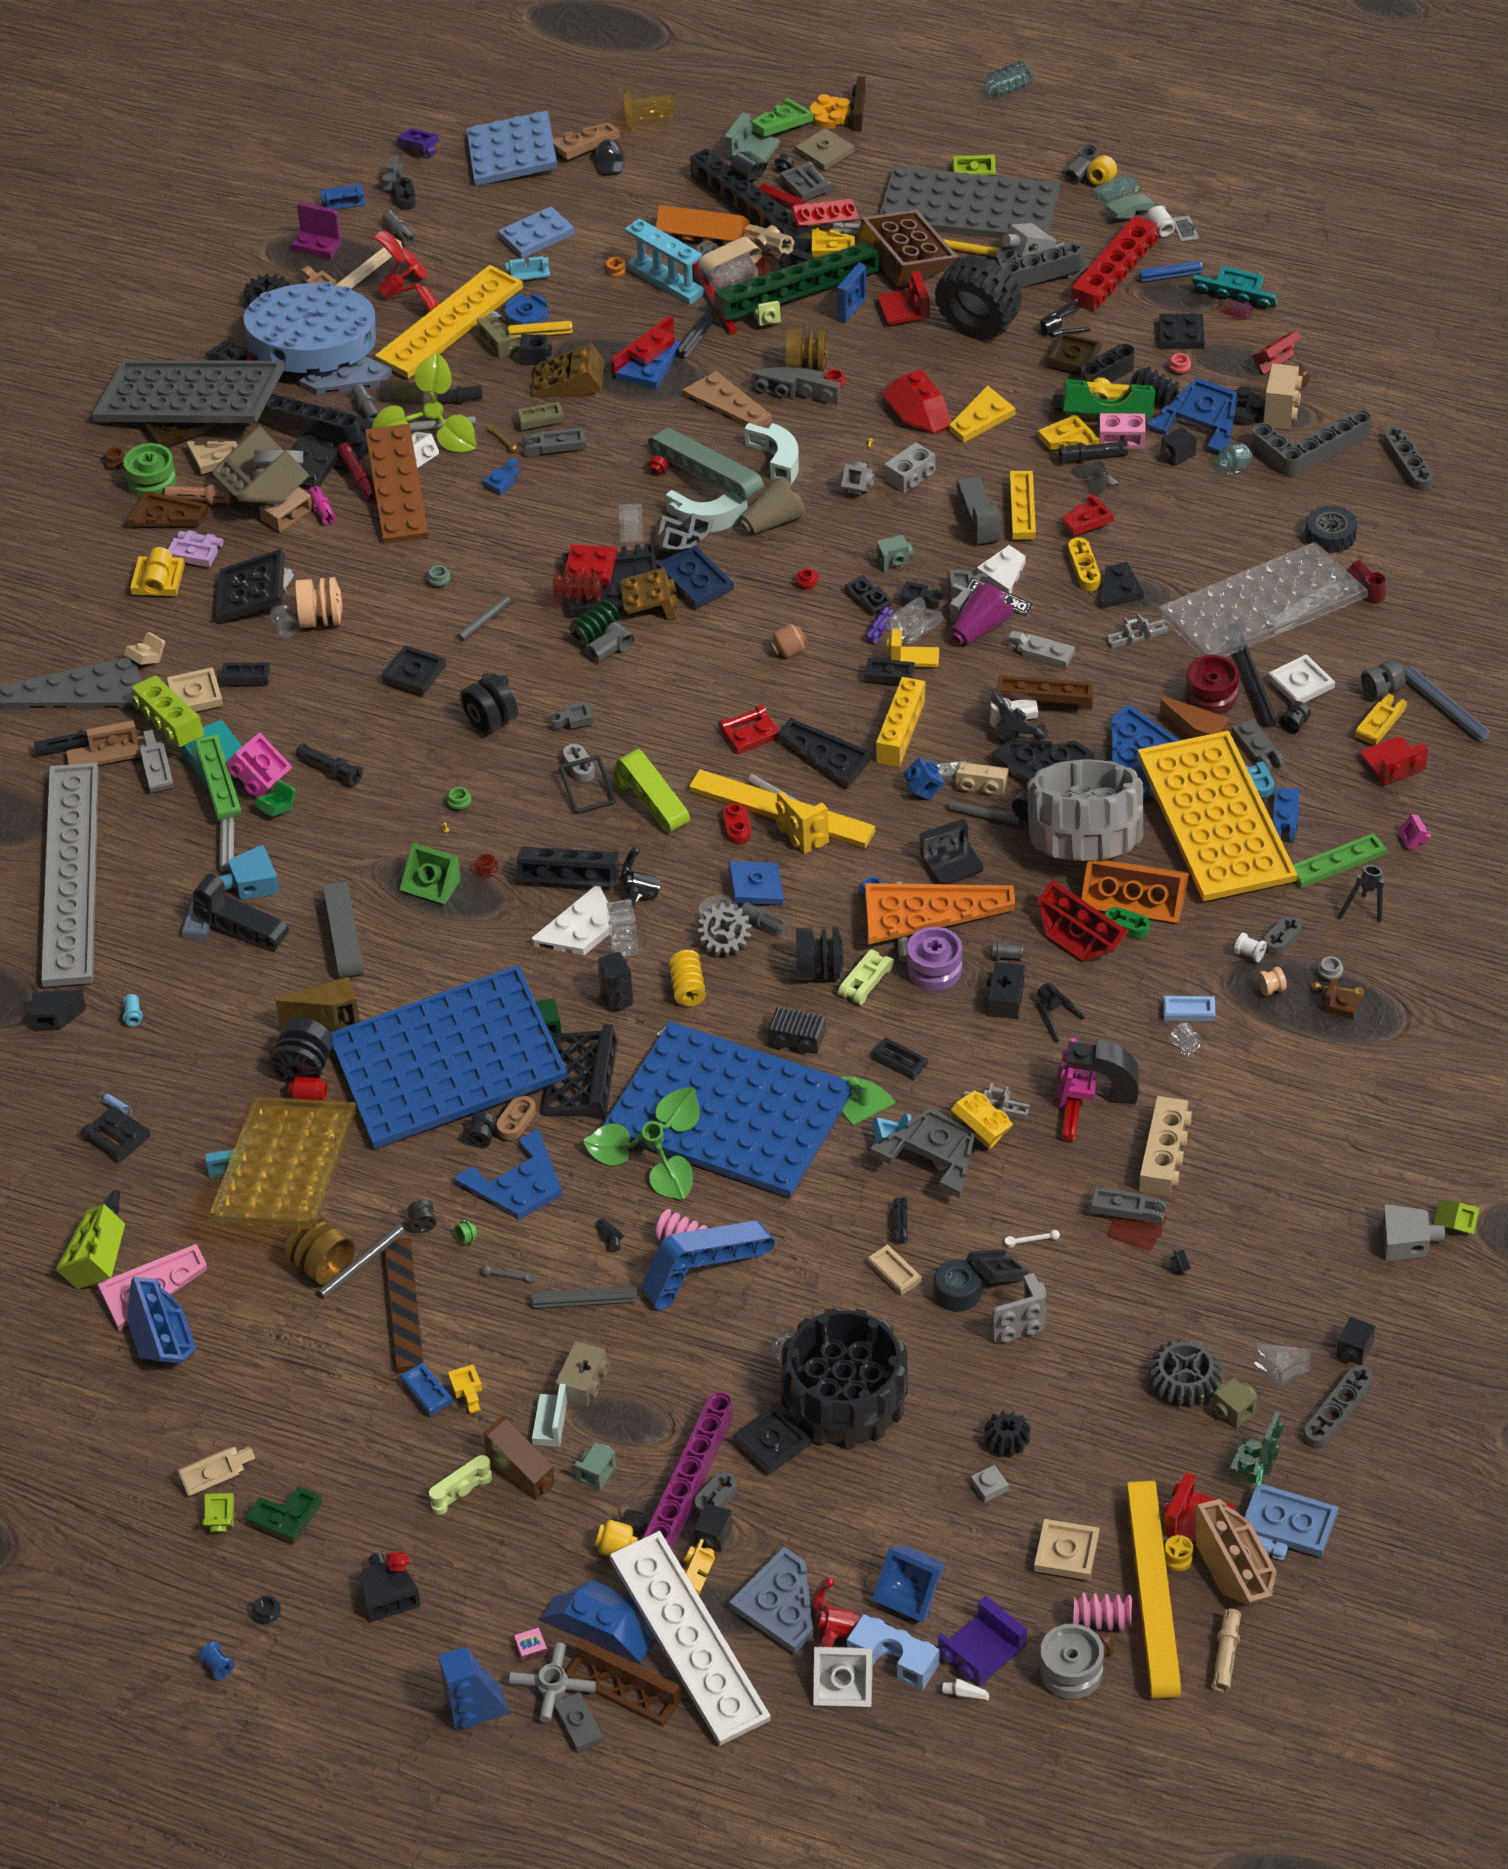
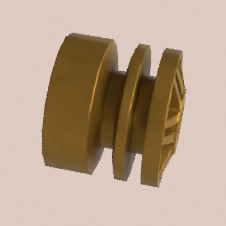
M787 328L785 366L802 368L803 365H807L808 369L813 370L814 365H818V371L823 372L824 375L828 361V341L825 329H819L818 339H815L814 328H810L808 338H804L802 328Z
M315 1214L305 1218L296 1226L285 1246L286 1259L293 1265H296L298 1269L305 1271L309 1277L320 1285L328 1283L351 1264L356 1252V1243L350 1236L340 1229H336L332 1223L328 1222L321 1215Z

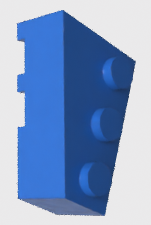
M467 1647L438 1655L445 1702L455 1730L470 1728L477 1723L510 1713L500 1684L494 1682L490 1673L481 1667L480 1662Z

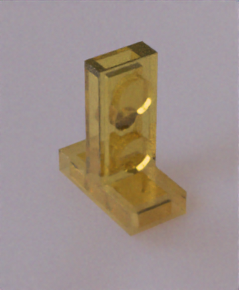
M631 89L622 90L627 132L635 131V121L675 117L673 95L632 99Z

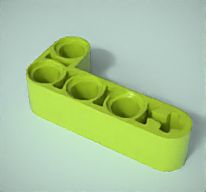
M635 749L617 759L613 772L616 784L621 790L631 787L666 833H671L690 822V815L685 806L640 749Z

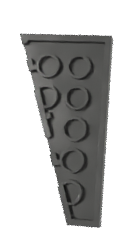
M126 657L0 686L1 709H30L33 706H45V709H54L55 706H66L67 709H104L106 706H118L119 709H128V706H134L131 697H133L131 687L142 681L136 662Z

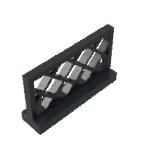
M613 1024L603 1025L602 1031L556 1033L554 1044L562 1061L568 1059L571 1062L565 1067L567 1074L576 1068L582 1072L573 1079L568 1076L565 1079L568 1083L559 1090L554 1086L556 1083L547 1086L542 1111L544 1116L594 1114L596 1119H606L618 1046V1038ZM590 1040H598V1043L590 1049L585 1046ZM562 1042H574V1044L566 1050L561 1048ZM580 1048L585 1052L577 1059L571 1056ZM592 1057L595 1062L588 1068H585L582 1063ZM586 1077H589L592 1082L584 1088L578 1084ZM573 1087L579 1091L571 1098L564 1095ZM584 1096L589 1099L588 1105L577 1106L575 1104ZM558 1098L565 1101L559 1107H551V1104Z

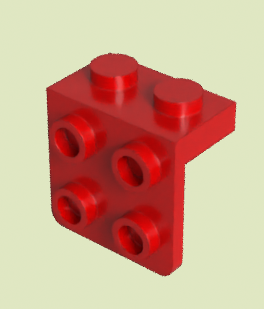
M1400 736L1361 751V758L1384 785L1423 771L1427 765L1428 748L1426 745L1421 743L1410 747L1404 738Z
M1185 1472L1182 1480H1177L1174 1485L1171 1503L1166 1502L1162 1512V1518L1165 1519L1164 1534L1185 1536L1192 1544L1196 1545L1195 1507L1197 1504L1217 1499L1196 1492V1475ZM1225 1502L1227 1507L1235 1510L1233 1504Z

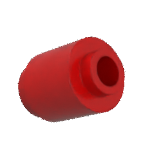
M296 1076L294 1081H290L289 1096L293 1097L294 1102L319 1104L320 1101L325 1102L327 1099L328 1083L327 1081H322L321 1078Z

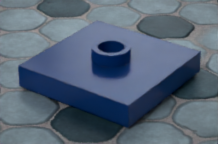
M858 263L837 287L838 322L844 324L866 300V267L861 263Z
M729 862L728 869L734 903L750 902L751 904L782 905L784 897L778 863Z

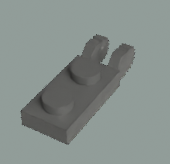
M582 427L539 432L538 434L525 435L522 438L524 455L528 457H538L541 453L586 449L584 429Z
M1254 719L1232 726L1233 736L1255 763L1263 761L1268 771L1272 770L1269 758L1278 767L1285 765L1284 757L1279 749L1274 746Z
M1097 1186L1094 1187L1090 1204L1091 1213L1139 1221L1143 1220L1150 1225H1161L1164 1221L1162 1213L1166 1209L1165 1201L1160 1198L1157 1199L1145 1194Z

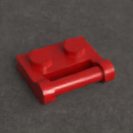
M762 704L755 706L752 711L728 720L724 718L718 721L721 732L737 754L778 739L779 729L768 716ZM757 718L759 719V721L743 726L736 730H732V728L750 722Z

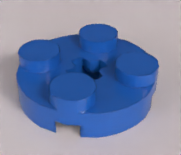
M524 294L516 295L506 303V320L512 325L543 323L549 318L547 301L537 294H531V297H524Z

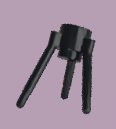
M1077 299L1047 314V317L1040 319V326L1045 335L1052 333L1053 337L1059 336L1060 332L1071 334L1091 330V327L1060 330V327H1062L1061 318L1080 309V306L1069 309L1078 302Z
M1373 865L1363 867L1362 874L1357 876L1356 883L1338 914V919L1343 918L1361 886L1363 889L1362 897H1366L1368 891L1377 889V921H1382L1383 887L1385 881L1381 879L1383 872L1379 867Z
M1046 983L1038 989L1037 997L1040 1001L1037 1003V1006L1042 1010L1055 1041L1059 1042L1060 1038L1047 1008L1055 1009L1063 1003L1081 1019H1085V1015L1052 983Z

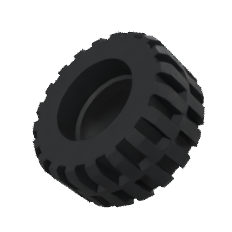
M976 255L962 256L949 265L936 284L935 302L937 307H939L940 314L944 315L946 321L955 326L954 329L957 331H962L969 337L975 336L976 339H984V337L985 339L999 337L1007 330L1021 309L1022 296L1019 285L1014 282L1015 278L1012 274L1009 275L1006 272L1007 269L997 265V262L994 260L989 261L986 257H976Z

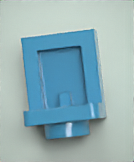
M904 1114L899 1122L876 1117L871 1123L876 1142L880 1144L892 1132L897 1133L905 1128L906 1123L912 1120L911 1115Z
M237 1149L205 1154L209 1178L235 1174L237 1185L242 1184L241 1175L246 1174L244 1159H238Z

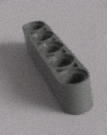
M345 880L323 884L339 978L364 974L348 882Z

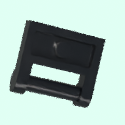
M115 1106L110 1107L92 1124L85 1125L80 1133L81 1137L85 1140H92L111 1153L112 1158L118 1162L123 1161L151 1137L148 1128ZM100 1132H104L122 1145H116L101 1135Z

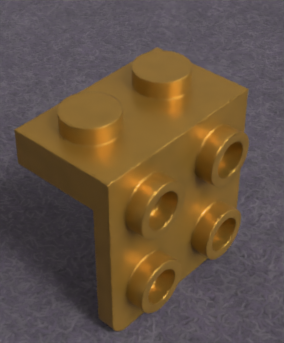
M664 567L621 580L623 604L627 614L662 605L668 620L677 618L676 608H679L676 595H673V592H676V586L673 578H668Z

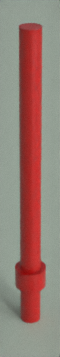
M698 260L692 264V273L695 274L716 310L714 289L703 271L699 268ZM718 313L731 335L736 334L737 328L733 321L727 320Z

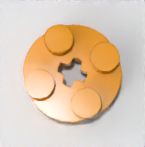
M822 94L810 106V111L814 113V124L820 128L834 129L837 124L842 123V126L850 121L851 107L849 100L846 98L830 97L827 94Z

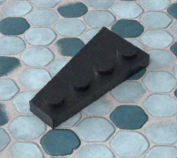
M792 718L778 732V740L847 789L873 759L871 751Z

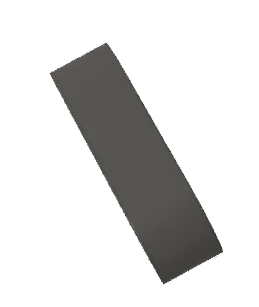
M1293 916L1282 918L1265 936L1264 941L1267 942L1266 952L1273 956L1285 953L1300 937L1301 921Z
M721 1472L714 1476L695 1497L696 1513L700 1516L703 1509L702 1503L709 1504L711 1501L712 1505L724 1508L737 1494L736 1477L729 1472Z

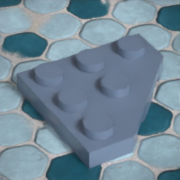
M365 356L351 365L347 364V362L340 364L336 370L320 372L319 369H312L299 380L300 388L315 395L326 394L327 390L339 389V392L351 391L357 384H363V386L370 385V388L379 387L392 376V368Z
M783 1547L729 1602V1608L794 1654L813 1636L806 1561Z

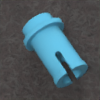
M129 994L125 996L126 998H123L125 1010L123 1020L128 1026L134 1027L141 1023L143 1014L139 1008V997Z

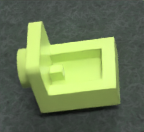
M778 301L758 304V310L753 312V315L760 326L781 322L780 304Z

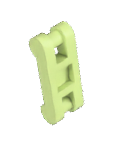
M873 949L869 950L840 985L838 995L845 998H853V1002L862 1005L867 995L884 974L891 971L894 959L888 956L882 957L879 955V952ZM855 985L859 986L858 990L853 987Z
M484 1455L477 1456L434 1485L429 1491L432 1512L436 1515H442L447 1512L449 1504L459 1497L466 1496L478 1484H488L492 1480L489 1458Z

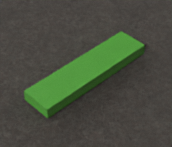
M218 734L194 739L195 748L217 819L222 820L240 816L241 808L228 766L225 764L226 760Z
M1372 833L1294 864L1293 867L1297 873V880L1295 882L1300 888L1306 887L1384 856L1387 849L1377 836Z

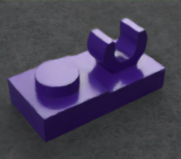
M410 128L396 137L399 145L419 149L421 155L427 153L428 157L436 154L433 145L440 141L438 134Z

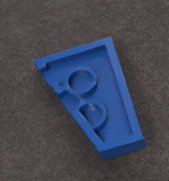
M675 340L674 345L647 365L632 359L616 372V380L657 389L676 358L677 348L680 346L681 341Z

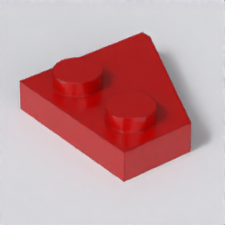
M1094 494L1087 497L1088 502L1084 505L1078 504L1074 507L1073 511L1068 512L1062 517L1063 526L1073 536L1114 522L1113 513Z

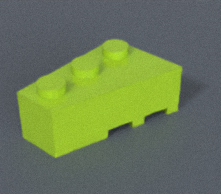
M105 1204L88 1209L56 1270L76 1289L92 1286L95 1283L110 1279L114 1270L125 1223Z

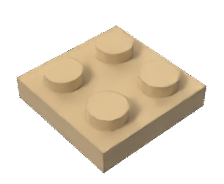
M213 667L167 677L169 688L195 712L223 706Z
M1044 1519L1034 1571L1090 1580L1100 1528Z

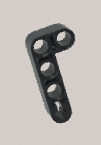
M207 874L193 891V913L195 917L204 923L269 951H275L289 934V927L284 921L225 896L224 882L215 874Z

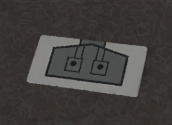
M1189 215L1172 218L1181 241L1199 239Z

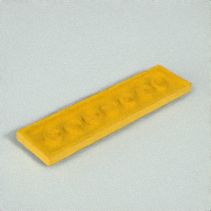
M489 265L375 355L376 361L392 368V371L409 379L415 374L417 367L435 353H442L476 326L477 318L488 316L523 288L522 281Z

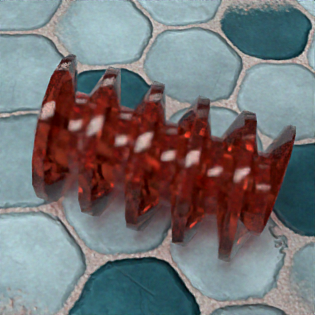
M556 570L553 582L554 597L557 593L558 598L563 599L566 594L567 598L572 600L576 594L577 600H582L585 594L586 599L591 601L594 594L596 601H600L603 585L602 575L598 578L596 572L593 571L591 578H589L587 571H584L581 578L578 575V571H575L573 577H570L568 570H566L564 576L561 577L559 570Z

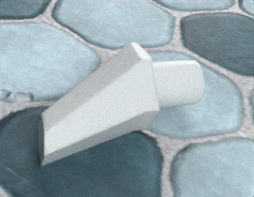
M956 1679V1683H943V1694H956L959 1698L989 1701V1693L986 1690L961 1679Z

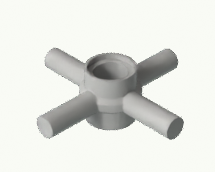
M563 1643L555 1644L551 1664L543 1666L539 1671V1675L510 1673V1684L538 1686L539 1691L544 1697L539 1717L542 1722L551 1721L554 1702L562 1699L566 1694V1690L595 1693L596 1681L567 1677L562 1668L566 1645Z

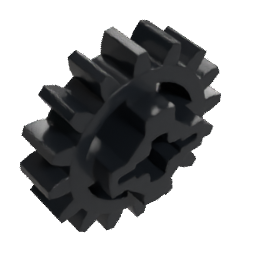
M268 273L263 277L257 275L258 279L256 280L251 278L250 283L245 284L246 289H243L246 304H251L264 292L289 286V281H285L284 277L278 278L277 274L270 277Z

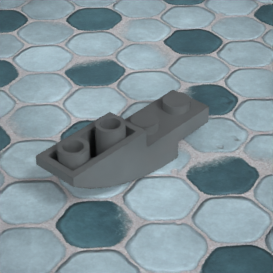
M773 367L757 369L752 372V390L794 400L796 395L836 405L841 400L840 382L824 379L823 372L793 367Z

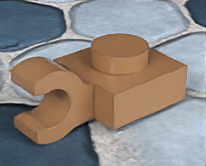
M309 266L301 269V272L305 275L302 278L305 284L330 282L332 285H336V280L324 271L316 273Z

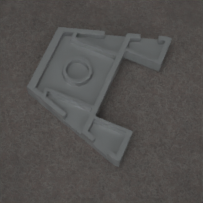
M929 1108L906 1123L905 1128L897 1133L892 1132L885 1141L880 1144H874L870 1149V1155L891 1165L903 1147L949 1168L939 1183V1189L960 1198L976 1131L964 1123Z

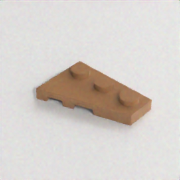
M608 122L584 128L582 133H571V131L563 133L564 137L553 139L555 151L568 160L574 159L582 153L593 151L605 139L615 140L620 138L619 129Z

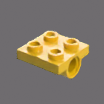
M163 547L151 549L149 557L139 556L130 587L131 594L177 596L185 566L184 558H172L171 552Z
M976 1091L957 1101L950 1113L953 1119L970 1126L976 1131L975 1138L988 1149H991L1014 1125L1009 1121L1007 1114L997 1110L989 1103V1099L985 1095Z

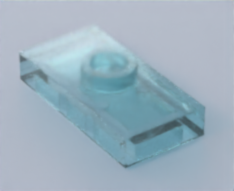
M1127 173L1094 188L1093 194L1105 205H1108L1117 199L1139 191L1140 183Z

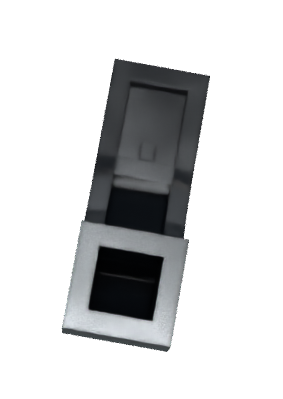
M1096 1038L1095 1045L1069 1041L1067 1047V1068L1101 1073L1111 1080L1110 1101L1129 1104L1137 1103L1139 1094V1066L1130 1052L1116 1043Z

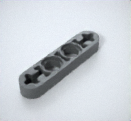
M1399 426L1386 428L1384 443L1412 486L1417 490L1430 489L1432 487L1433 473L1406 432ZM1406 449L1409 452L1403 453L1399 452L1398 450ZM1414 463V464H1417L1418 466H1417V467H1411V466H1408L1407 464Z
M1365 1366L1352 1367L1307 1423L1304 1441L1309 1447L1320 1449L1329 1443L1370 1390L1373 1379L1370 1369ZM1361 1377L1364 1378L1365 1380H1362V1379H1361V1380L1357 1383L1356 1388H1355V1387H1354V1385H1355V1379L1358 1380V1379H1360ZM1340 1394H1349L1353 1397V1400L1344 1402L1338 1396ZM1334 1412L1339 1418L1328 1420L1324 1417V1414ZM1321 1426L1323 1427L1322 1435L1318 1434L1316 1437L1312 1436V1434H1317L1319 1432Z

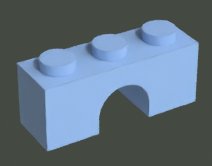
M863 1614L847 1639V1648H872L873 1665L883 1655L891 1654L899 1657L897 1679L922 1691L939 1666V1649L927 1641L922 1642L910 1636L904 1630L892 1628L882 1620L871 1618Z

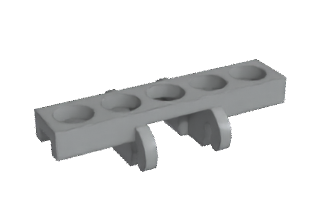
M1137 614L1134 619L1127 620V618H1123L1122 626L1125 627V630L1107 635V641L1113 649L1168 633V626H1165L1164 620L1149 623L1147 619H1143L1140 614ZM1138 623L1140 629L1132 631L1131 624ZM1139 633V634H1141L1142 636H1141V637H1135L1134 634Z
M991 1083L990 1087L987 1086V1090L985 1089L983 1095L989 1099L991 1105L998 1104L1000 1106L997 1110L1003 1111L1010 1117L1027 1119L1030 1104L1009 1100L1011 1095L1009 1086L1006 1089L994 1087V1083ZM965 1091L964 1097L972 1092ZM992 1093L1003 1094V1101L991 1099Z

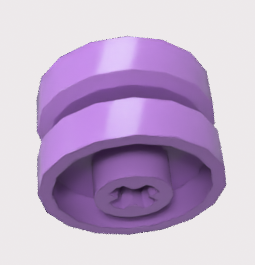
M927 927L915 932L910 937L907 944L908 977L914 985L924 990L940 991L954 986L960 980L962 974V944L954 932L941 927Z

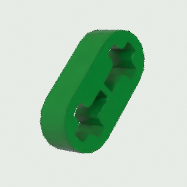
M1119 907L1109 908L1105 912L1107 917L1113 921L1116 919V923L1128 930L1127 937L1139 940L1146 938L1150 933V920L1144 915Z

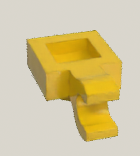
M474 1364L449 1371L448 1378L456 1399L465 1397L470 1414L480 1411L477 1392L482 1391V1385Z

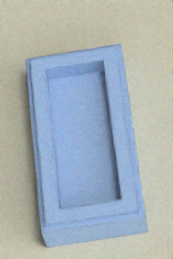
M1164 996V1021H1215V996Z

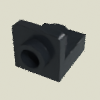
M793 248V251L789 254L781 255L779 259L780 269L811 260L813 255Z

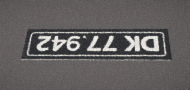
M971 577L966 588L973 591L980 582H982V585L985 582ZM999 589L1006 596L1004 602L1007 606L1011 603L1014 611L1027 616L1033 603Z

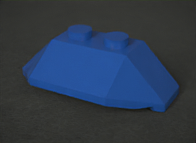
M133 1277L131 1279L126 1318L139 1357L156 1361L183 1363L195 1352L196 1346L182 1307L167 1291L161 1288L162 1284L157 1279Z
M590 1580L555 1596L540 1618L542 1622L580 1639L583 1638L637 1664H641L654 1643L650 1627L633 1598L594 1580Z

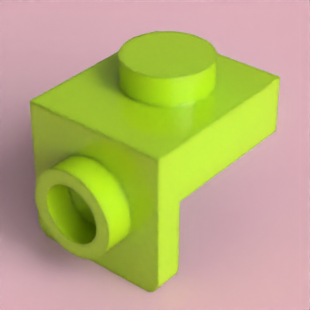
M233 1493L205 1494V1519H203V1526L206 1529H210V1533H226L227 1528H234Z

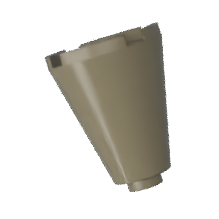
M783 476L777 478L742 514L743 520L741 525L747 533L757 534L805 515L806 509L797 492L793 493L790 489L792 485Z

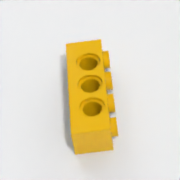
M906 677L901 678L876 742L877 763L900 767L925 703V681Z

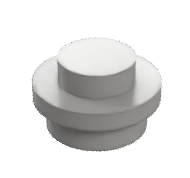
M1328 956L1319 963L1318 973L1327 980H1332V978L1338 979L1343 974V965L1338 958Z

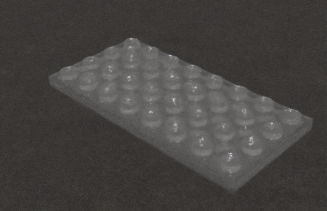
M1314 542L1159 606V615L1201 656L1213 654L1226 657L1239 650H1243L1245 647L1253 646L1367 598L1368 590L1321 546Z

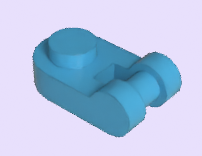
M1263 761L1257 762L1255 766L1251 767L1245 765L1260 797L1266 798L1270 796L1274 790V780Z

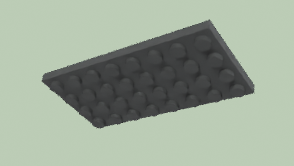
M894 166L880 215L917 209L936 232L1002 239L1012 224L1032 223L1049 235L1060 192V183Z
M122 360L92 413L94 422L257 423L285 369L283 361Z

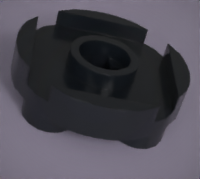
M1245 386L1233 390L1237 392L1234 421L1241 422V426L1251 425L1259 421L1264 406L1261 397L1251 392L1250 388Z

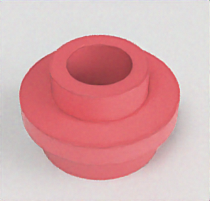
M1177 353L1170 359L1169 368L1173 372L1184 373L1191 368V361L1186 354Z

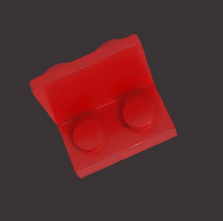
M920 271L911 272L908 290L878 295V301L888 325L930 318V297Z

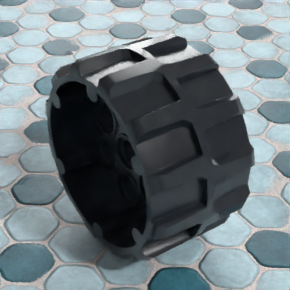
M836 1308L826 1309L824 1314H820L812 1319L805 1318L797 1325V1332L794 1336L786 1339L781 1349L782 1367L780 1369L781 1401L785 1407L789 1408L790 1420L800 1430L812 1436L814 1442L821 1445L829 1443L844 1445L845 1448H855L859 1443L874 1439V1441L881 1439L885 1436V1430L893 1422L898 1423L904 1415V1400L908 1394L907 1349L902 1341H897L893 1333V1326L886 1320L881 1322L868 1315L866 1310L856 1308V1311H838Z

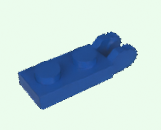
M1275 787L1273 825L1280 838L1281 830H1289V842H1295V833L1298 827L1300 789Z

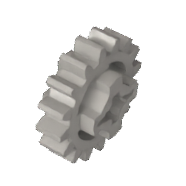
M721 903L720 909H716L712 905L711 913L703 912L704 920L699 919L698 926L701 927L698 929V936H701V945L707 944V952L714 949L715 956L718 957L720 952H724L725 957H729L730 951L737 955L738 947L746 948L745 941H750L751 934L748 932L752 931V925L747 924L749 922L748 915L742 917V908L734 911V904H731L729 908H725L724 903ZM713 921L714 926L710 928V931H708V927L710 923ZM741 929V934H740V936L736 939V938H735V934L738 933L739 930Z

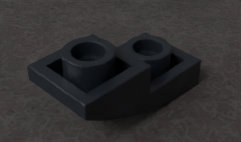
M864 575L845 584L844 590L847 594L872 614L881 611L884 607H888L893 603L879 585L874 587Z

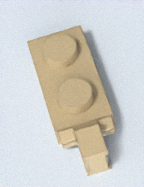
M235 1447L226 1448L177 1469L186 1495L190 1496L239 1475V1472L244 1470L242 1464L255 1459V1456L249 1447L236 1451Z

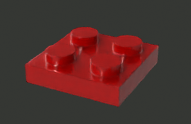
M571 544L564 572V582L610 586L617 556V547Z

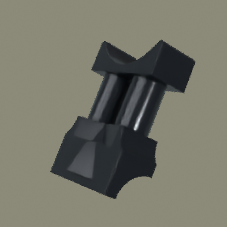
M230 338L205 354L212 361H247V354L250 353L246 350L240 352L235 348L233 340Z

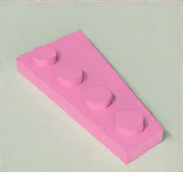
M197 1244L100 1282L98 1283V1289L118 1331L128 1325L126 1317L131 1279L133 1277L157 1279L162 1284L161 1288L172 1295L207 1271V1264Z

